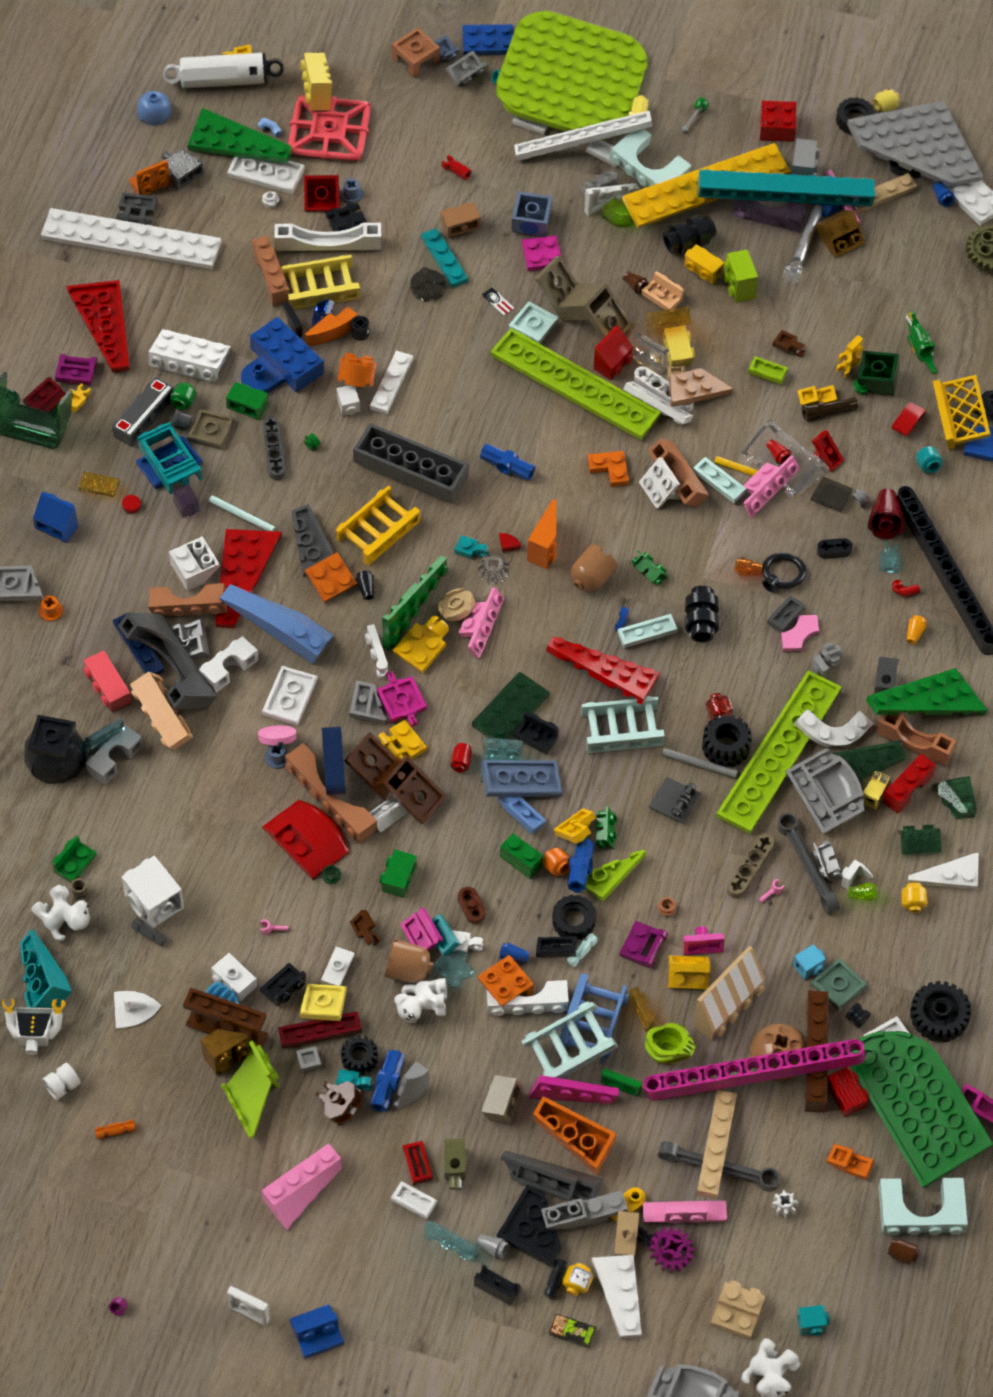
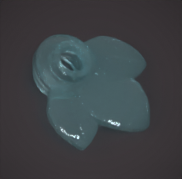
M453 951L448 956H442L436 960L435 970L446 979L447 985L459 988L461 979H467L474 974L473 968L464 962L467 957L466 952ZM447 965L448 968H442L441 966Z

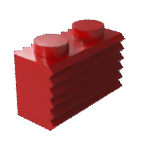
M849 1067L827 1076V1088L844 1117L866 1108L869 1100L867 1091L864 1088L861 1089L858 1084L857 1074L851 1072Z

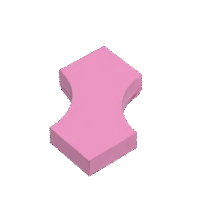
M799 615L798 622L794 628L781 632L783 652L802 651L804 641L811 636L819 634L817 615Z

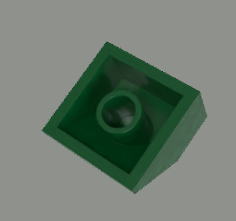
M863 351L857 381L876 394L894 395L900 369L899 354Z

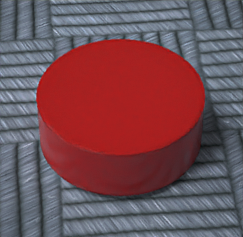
M136 495L125 496L122 500L123 510L130 514L138 512L141 508L140 498Z

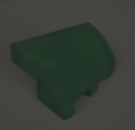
M970 776L949 779L932 785V791H936L942 798L941 802L950 809L955 819L975 818L977 808Z

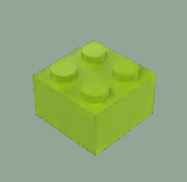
M748 249L727 253L726 261H724L725 272H723V279L725 283H728L730 297L733 296L735 303L756 299L758 275Z

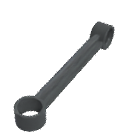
M791 813L782 814L778 819V831L788 836L820 896L826 914L838 911L840 907L834 892H830L797 830V817ZM783 821H791L794 823V826L785 828L781 823Z
M661 1142L658 1151V1157L664 1161L676 1162L678 1160L702 1167L704 1155L681 1149L679 1145L673 1142ZM724 1161L722 1170L724 1174L756 1182L762 1190L767 1192L774 1191L779 1185L780 1175L774 1168H765L759 1171ZM769 1174L774 1176L777 1182L773 1185H767L763 1182L762 1177Z

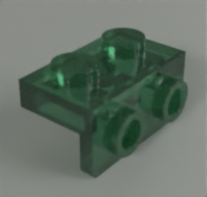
M934 824L923 825V829H915V826H903V830H898L901 854L941 852L940 828H934Z

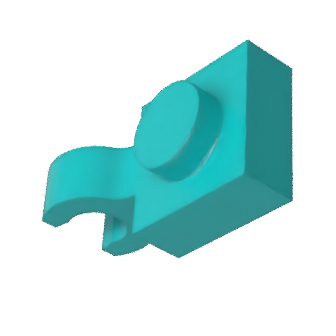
M463 535L460 536L454 549L455 554L470 559L474 555L486 559L489 551H487L488 545L479 544L478 540Z
M339 1069L336 1086L349 1081L358 1089L371 1091L373 1083L370 1077L359 1078V1072Z

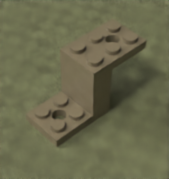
M555 256L535 278L561 321L590 320L602 340L616 325L621 328L623 333L632 326L631 321L607 283L578 284L561 256ZM556 277L558 278L557 286L555 285ZM610 318H612V326L609 324Z

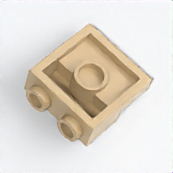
M737 1281L725 1282L710 1325L751 1340L765 1296L762 1295L759 1289L750 1288V1290L742 1288V1285Z

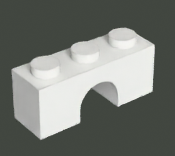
M242 636L238 640H234L224 651L218 652L211 661L205 662L199 671L214 693H217L230 683L229 672L226 668L231 665H237L242 670H247L259 660L258 650Z

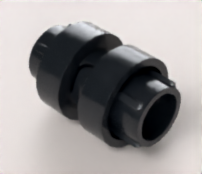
M697 214L687 218L686 225L682 221L671 224L669 230L663 233V241L670 253L678 252L682 255L688 249H692L693 244L694 246L697 244L700 247L708 245L710 239L716 236V227L711 217L707 215L702 217Z
M696 586L691 589V594L685 598V612L687 614L685 616V630L690 634V638L693 641L704 643L711 641L713 635L719 630V616L717 614L719 612V598L711 587Z

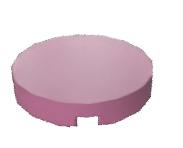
M283 725L265 727L258 731V739L265 745L277 746L278 742L289 744L296 740V729Z

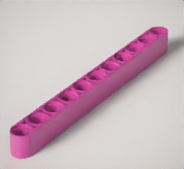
M858 1039L651 1075L645 1078L643 1086L646 1096L650 1100L656 1101L858 1065L864 1062L866 1054L863 1043ZM854 1050H859V1051H860V1052L857 1053V1054L851 1053V1052L854 1051ZM833 1054H840L838 1057H831ZM814 1057L820 1058L817 1061H811ZM793 1061H799L796 1065L790 1064ZM774 1064L779 1065L777 1068H770ZM753 1068H758V1069H759V1070H757L756 1072H751V1071H750V1070L753 1069ZM732 1072H739L737 1075H730ZM713 1075L718 1076L716 1079H710ZM692 1079H698L697 1082H690ZM673 1082L678 1083L676 1086H669ZM652 1086H658L655 1090H650Z

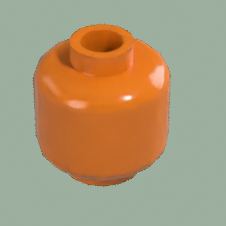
M558 847L545 852L543 866L553 876H564L570 871V856Z

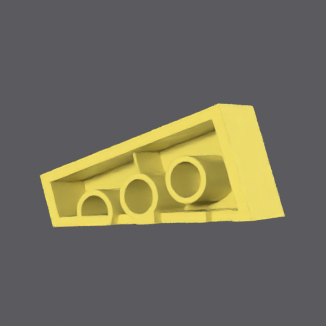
M304 53V60H301V70H304L302 71V81H305L304 92H307L305 93V103H309V110H330L332 81L330 80L325 53Z

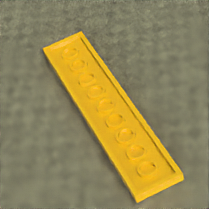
M772 143L624 195L622 200L637 228L719 200L718 198L698 197L697 179L699 170L780 173L787 175L791 171L776 144Z

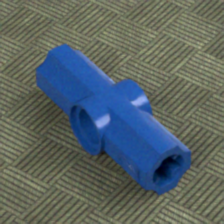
M485 444L480 453L481 459L496 465L497 469L503 474L512 473L528 481L531 480L536 470V466L520 459L512 450L503 451L490 444Z
M588 838L577 843L575 854L570 858L568 888L574 893H581L582 890H585L588 874H592V856L595 846L594 842Z
M388 1051L383 1068L378 1072L375 1083L376 1088L370 1103V1107L376 1111L383 1112L388 1110L393 1092H396L398 1088L400 1072L405 1060V1055L400 1051Z

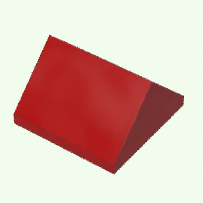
M304 175V211H331L332 208H340L339 175Z

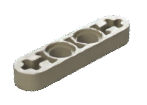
M762 834L756 839L728 883L727 893L729 896L740 898L745 894L773 850L774 839L772 836ZM765 841H766V842H768V845H765V846H764L763 852H762V851L760 850V849H761V845H762V843H765ZM752 855H758L761 858V860L759 862H753L751 861L750 857ZM742 870H749L751 876L743 877L740 872ZM740 881V889L734 891L733 887L735 888Z

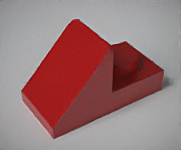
M823 430L811 441L816 449L812 457L829 471H833L844 462L841 453L827 430Z

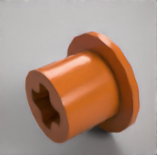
M45 596L39 607L40 617L46 621L59 619L63 614L61 603L54 596Z

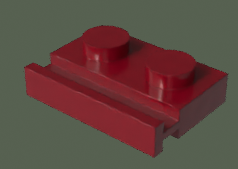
M48 377L23 399V403L42 420L61 403V399L67 393L54 380Z

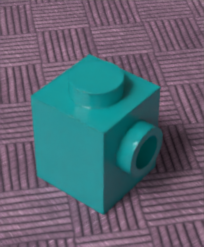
M824 1305L798 1308L797 1320L800 1335L810 1334L811 1336H819L826 1332L827 1325H830L829 1313L824 1310Z

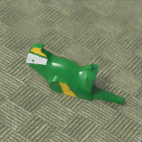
M914 311L908 312L905 318L910 334L907 336L908 343L920 362L924 361L932 374H936L937 371L932 361L935 343L931 342L928 331H925L919 323L916 313Z

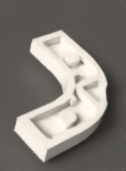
M808 709L794 723L807 737L817 744L825 747L841 748L850 746L858 741L874 724L861 711H858L844 726L831 727L819 720Z

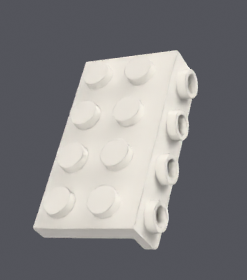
M162 329L149 350L148 364L158 369L216 382L218 380V372L230 353V346Z

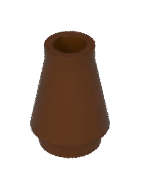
M627 271L623 276V280L627 282L635 293L642 294V290L649 284L645 277Z

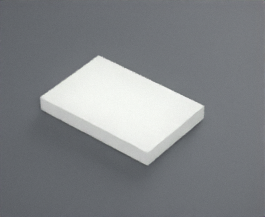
M281 666L263 707L262 716L298 726L317 683L318 676Z

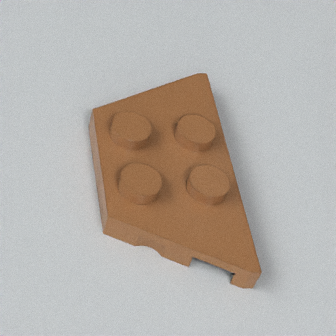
M702 368L672 374L669 377L671 407L730 395L733 390L731 386Z

